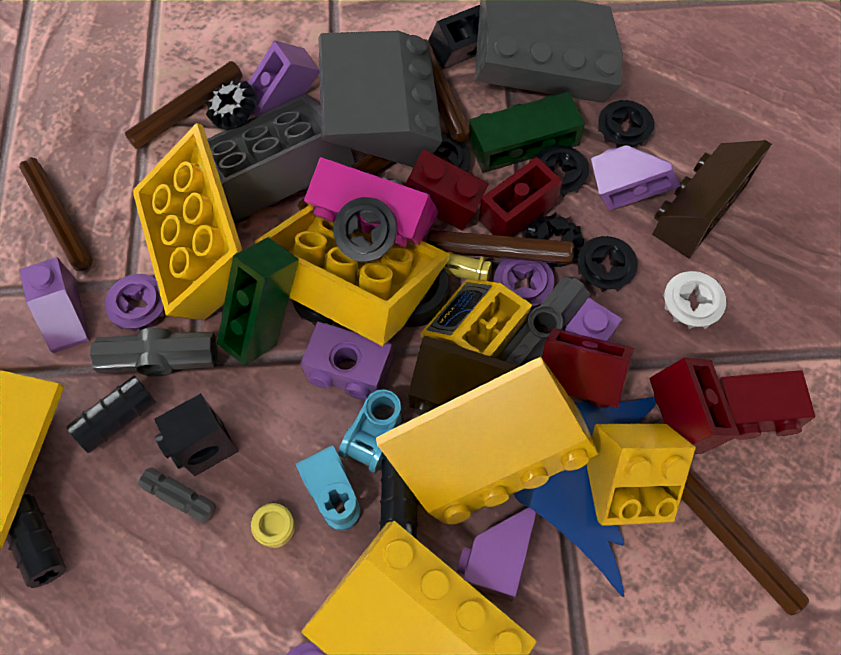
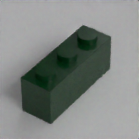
M565 92L558 95H548L543 99L526 104H516L501 111L483 113L478 117L470 119L469 128L471 136H469L468 141L482 173L534 159L541 150L553 145L579 146L585 123L570 93Z
M269 237L233 255L217 345L244 366L277 345L299 261L297 257Z

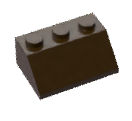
M766 140L721 143L711 155L707 152L704 153L693 170L696 172L691 179L686 176L680 183L681 187H678L674 192V195L677 196L672 203L666 200L655 214L654 219L658 223L652 235L690 259L747 187L772 144Z
M424 335L408 392L409 407L414 408L413 411L421 416L520 366Z

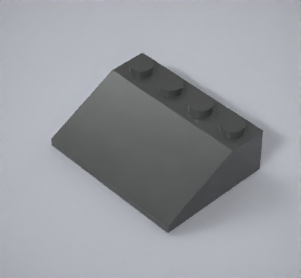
M480 0L475 81L555 95L569 92L572 98L602 103L622 86L623 52L611 7L578 0Z
M399 30L321 33L318 38L322 140L410 167H414L423 149L434 154L442 143L429 42L417 35H409Z
M306 93L255 116L235 128L227 129L207 139L234 223L245 221L251 214L265 207L276 206L284 198L296 192L307 191L320 157L348 167L355 164L350 148L322 140L321 107Z

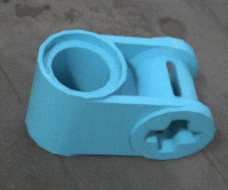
M383 389L376 390L368 396L355 422L346 432L339 447L338 456L342 458L349 456L369 466V471L374 474L380 470L382 460L386 456L377 446L376 437L402 425L403 422L401 403L396 394ZM387 405L395 409L394 414L387 420H379L374 417L375 411L381 406Z
M331 445L295 463L310 496L314 498L320 513L329 527L345 531L356 525L360 518V506L348 481L347 472L334 446ZM337 501H342L346 510L343 513L338 514L335 510L334 504Z

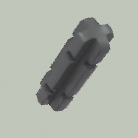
M154 468L146 469L138 481L140 488L152 495H156L162 501L185 514L189 512L188 515L201 523L208 522L215 512L216 505L213 501L202 495L198 496L192 489L170 477L166 478L163 473Z

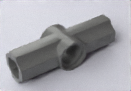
M564 276L542 304L530 312L527 322L497 359L522 366L540 356L542 358L545 340L550 333L538 332L535 326L545 325L551 331L553 328L565 330L586 300L591 297V294L585 288V284L574 277L568 278Z
M145 328L139 332V335L96 337L95 341L91 343L90 356L93 369L97 373L136 371L145 376L161 377L171 374L172 369L215 367L218 359V348L214 332L174 334L172 331L163 328Z

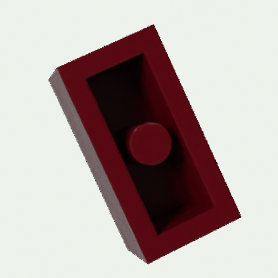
M423 149L404 186L429 194L439 211L437 218L463 231L475 215L481 202V197L484 196L489 183Z
M538 157L534 158L481 197L479 222L492 235L515 237L528 227L530 222L533 223L541 214L544 215L557 205L562 180Z
M553 328L545 340L542 359L568 395L586 399L589 404L596 407L606 408L612 406L618 408L634 348Z
M684 357L649 378L664 424L670 426L696 447L694 454H703L740 436L712 360Z
M803 370L726 376L719 379L740 434L736 438L738 440L756 438L761 435V432L775 431L777 436L798 434L802 432L804 425L816 417Z

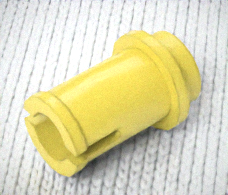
M448 252L450 256L446 263L447 267L444 266L448 275L464 279L489 281L492 262L486 261V257L481 256L480 259H475Z

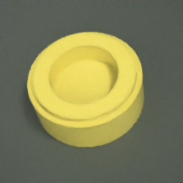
M270 503L260 507L255 512L251 521V531L254 538L263 546L278 548L285 545L292 538L295 531V520L285 506Z

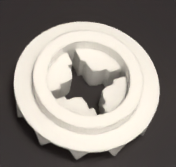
M689 271L676 275L669 281L663 294L665 310H669L673 315L674 322L680 321L686 324L689 329L693 327H703L706 329L716 321L718 322L726 309V296L720 284L712 277L701 272ZM696 290V299L703 304H699L695 311H692L690 301L684 299H688L690 294Z

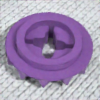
M504 259L495 271L494 282L503 284L532 304L531 309L533 310L553 290L554 275L546 262ZM533 274L530 281V289L523 286L521 289L515 290L517 277L524 280Z
M133 274L120 279L111 287L105 299L107 316L120 329L128 328L137 332L140 327H152V322L158 316H163L164 307L157 281L154 277L146 274ZM142 297L147 306L146 308L136 306L133 309L126 298L131 301L132 299L138 301Z

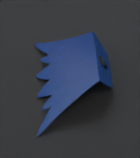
M654 397L620 402L618 408L612 406L602 408L593 406L588 402H574L581 412L591 437L595 424H636L657 404ZM587 465L572 471H561L550 476L549 480L540 487L534 489L524 488L514 493L518 502L541 515L575 544L603 573L617 592L624 597L619 569L608 541L623 546L624 540L616 525L601 526L597 521Z

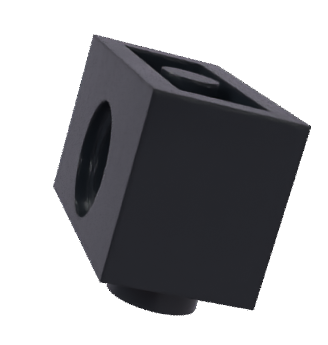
M201 393L154 419L160 431V434L155 436V440L167 459L171 457L178 469L185 467L194 476L238 452L221 418Z

